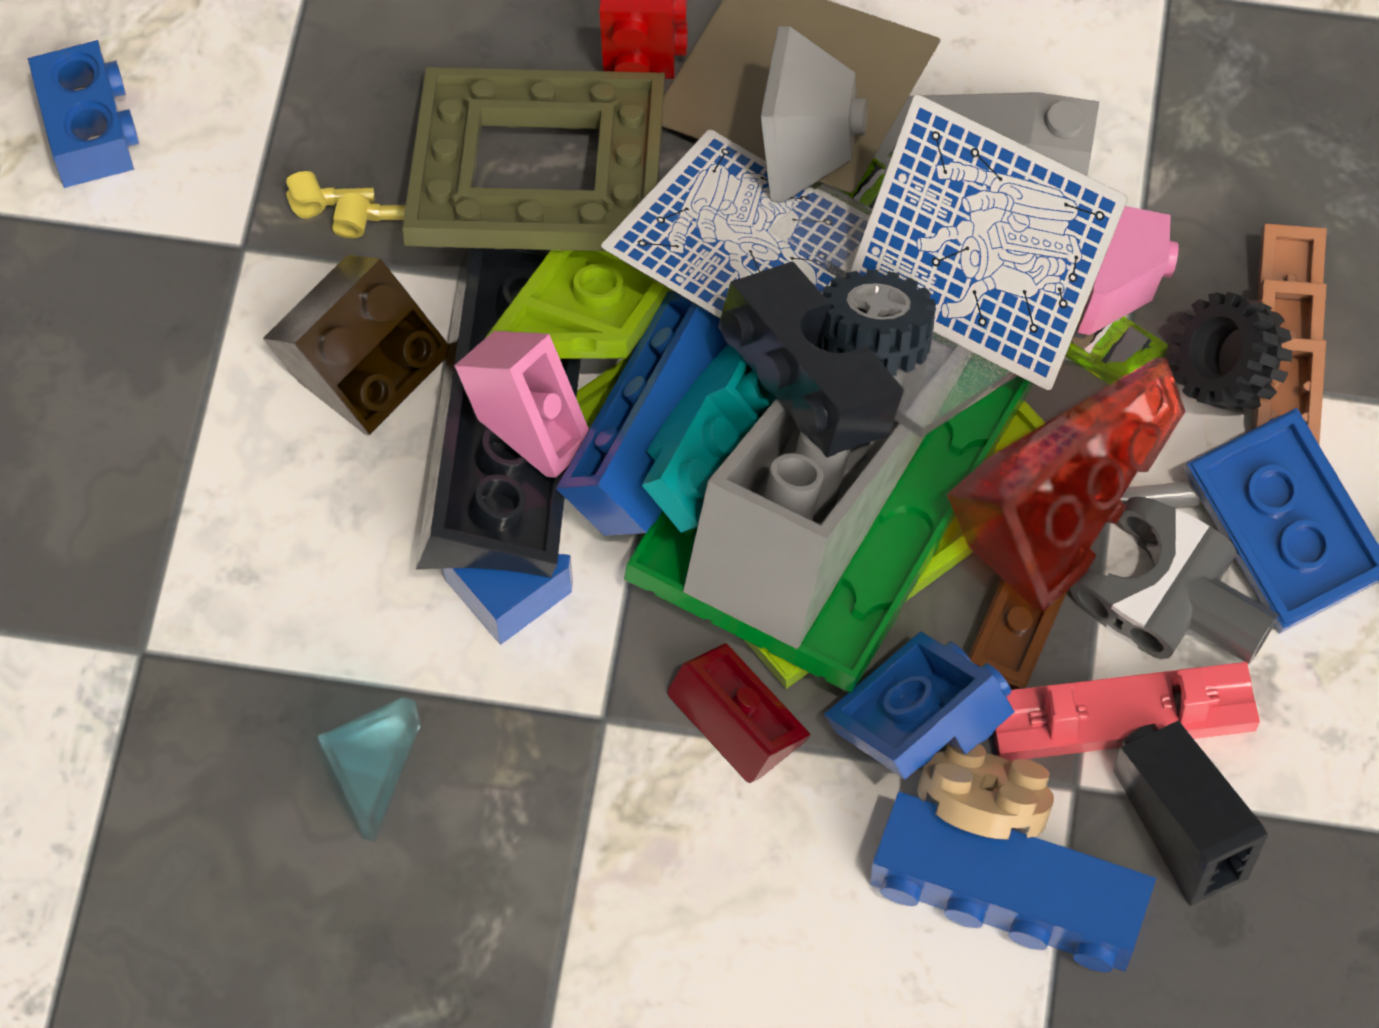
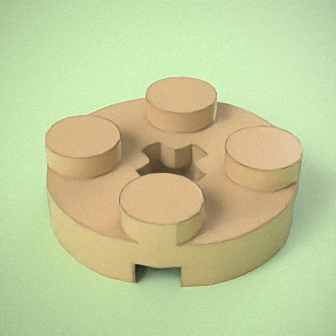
M947 743L945 751L935 753L934 757L924 765L917 787L918 796L923 803L928 794L939 802L936 815L945 822L970 833L994 839H1009L1012 828L1030 827L1027 838L1041 834L1046 828L1054 803L1053 793L1047 786L1050 775L1045 767L1031 760L1016 759L1010 761L988 754L986 749L980 744L965 755Z

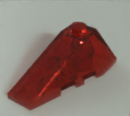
M1156 357L988 457L947 494L968 547L1034 609L1046 611L1087 572L1097 556L1090 548L1106 522L1113 524L1118 522L1126 509L1121 498L1137 472H1148L1186 412L1167 359Z

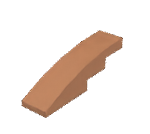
M1264 224L1261 229L1257 301L1271 306V311L1280 313L1285 322L1279 327L1290 330L1292 340L1281 345L1283 348L1293 352L1292 361H1281L1279 366L1280 370L1288 372L1284 383L1273 380L1270 384L1277 393L1270 400L1259 397L1262 406L1253 410V430L1297 408L1320 445L1326 340H1323L1327 284H1323L1327 228Z

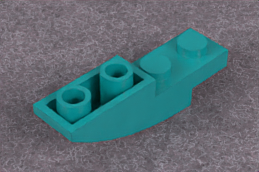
M727 345L696 379L663 423L647 449L655 463L642 486L680 532L698 527L708 480L777 399L771 391L764 388L758 375L738 351L730 345Z

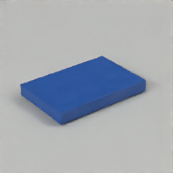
M1297 408L1185 465L1183 470L1217 529L1235 547V559L1262 605L1279 614L1274 625L1279 634L1379 583V545Z

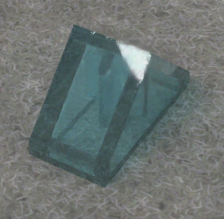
M402 697L317 736L324 759L362 838L373 842L376 841L421 726L414 700Z

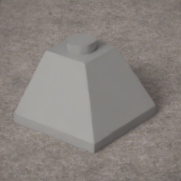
M778 26L761 112L770 199L772 202L788 200L851 161L855 136L866 134L868 122L867 98H857L855 72L790 26Z

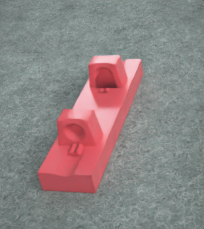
M1239 662L1011 690L1012 693L1006 698L1015 712L994 730L993 736L997 756L1013 761L1016 759H1033L1120 748L1123 746L1122 741L1129 734L1149 724H1156L1161 729L1179 720L1193 739L1255 732L1260 720L1248 663ZM1181 691V709L1179 716H1177L1173 692Z

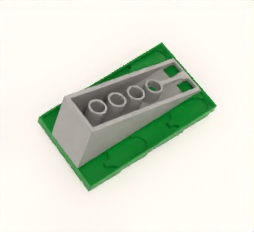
M933 332L930 353L927 354L926 361L922 365L916 363L915 370L908 373L897 369V375L893 376L905 390L890 434L847 451L839 452L828 458L825 457L809 436L800 431L794 418L776 399L708 480L698 527L680 532L662 510L657 521L648 529L626 565L624 580L648 592L651 590L655 592L654 595L703 620L708 619L711 621V624L761 649L764 647L768 649L769 653L817 677L822 676L826 678L825 681L852 693L898 618L902 606L937 551L942 537L993 456L997 444L1032 389L1033 383Z

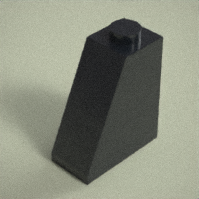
M1178 720L1161 729L1156 724H1149L1129 734L1122 741L1123 746L1119 749L1113 771L1189 906L1247 880L1268 834L1259 819Z

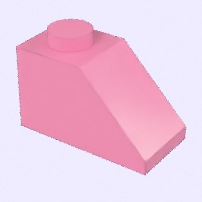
M1128 206L1124 207L1078 322V333L1091 335L1151 302L1162 277H1172L1177 262L1179 246L1178 242L1170 241L1171 215Z
M493 331L454 366L477 419L546 477L556 478L570 465L589 428L550 334Z

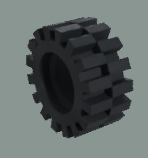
M1219 292L1208 294L1209 302L1198 299L1191 305L1196 315L1192 316L1183 313L1178 321L1186 327L1183 335L1175 332L1172 334L1170 343L1180 346L1179 352L1169 354L1170 365L1181 368L1172 374L1175 383L1185 386L1182 392L1186 396L1196 399L1197 402L1220 409L1243 412V408L1254 410L1261 407L1259 397L1270 400L1277 393L1270 385L1271 382L1276 380L1284 383L1288 372L1279 369L1281 361H1292L1293 351L1283 348L1281 345L1292 340L1290 330L1279 327L1285 320L1280 313L1271 311V306L1231 292H1226V295ZM1239 329L1242 336L1240 357L1233 369L1226 375H1222L1219 368L1220 350L1226 338L1233 331Z

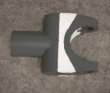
M1136 496L1129 498L1118 513V520L1130 535L1139 540L1137 544L1148 553L1153 562V567L1147 573L1137 577H1120L1108 573L1106 576L1090 569L1081 570L1070 585V591L1075 601L1091 617L1113 634L1154 657L1170 658L1187 631L1190 630L1250 664L1267 640L1279 614L1220 581L1236 557V549L1232 542L1216 529L1186 512L1147 497Z

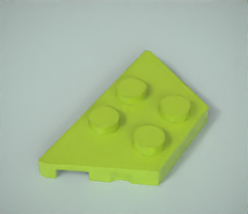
M551 250L486 337L493 331L550 334L559 358H627L645 333L667 292L673 290L607 251Z

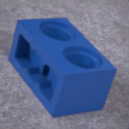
M98 40L27 58L52 156L64 188L135 170L129 146L140 144L130 109L119 111L115 99L116 97L126 95L117 60L105 63ZM81 86H87L81 90H74ZM102 134L95 139L85 140L92 135Z

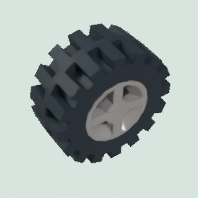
M867 270L866 275H860L857 271L846 273V280L837 276L831 280L830 286H825L822 293L829 302V307L818 339V347L832 353H846L867 346L893 376L897 375V369L908 373L915 370L916 363L922 365L927 359V354L930 353L936 309L935 300L930 299L931 293L926 287L917 289L918 281L910 277L904 281L900 280L899 273L888 271L887 275L884 276L879 275L878 270Z

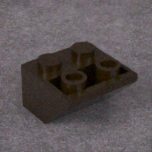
M346 255L263 337L264 341L302 386L366 435H371L446 359L448 349L447 341L381 258Z

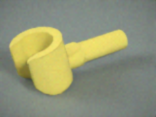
M310 171L294 173L286 181L289 188L286 196L291 209L297 216L303 219L315 217L326 206L337 204L338 199L347 192L362 194L370 200V203H374L373 188L334 189L333 187L321 189L315 174Z
M347 192L337 201L332 230L336 235L344 238H359L364 234L367 220H404L406 205L370 203V200L362 194Z

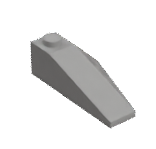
M1041 92L921 95L1086 176L1088 175L1100 101ZM914 96L908 97L870 163L871 166L874 167V164L887 171Z

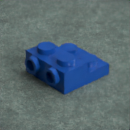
M920 631L857 685L852 693H848L824 715L835 733L906 780L918 768L926 765L934 757L935 753L947 743L965 755L968 754L975 746L988 739L994 730L1015 711L1006 698L1012 693L1011 688L1005 678L992 665L984 663L979 667L971 662L965 652L955 643L949 641L943 645Z

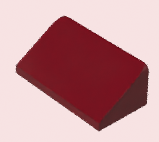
M727 643L685 662L668 689L669 698L749 784L763 777L805 743L811 735Z

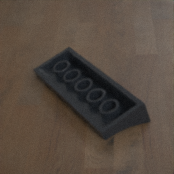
M466 248L459 266L415 570L481 568L528 573L551 578L557 566L565 497L556 487L567 468L556 478L546 477L477 419L454 366L486 338L551 250ZM560 358L574 395L577 398L581 358Z

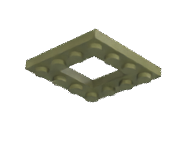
M426 67L403 221L404 246L605 251L602 249L601 244L659 183L665 73ZM482 126L600 129L595 190L475 188Z

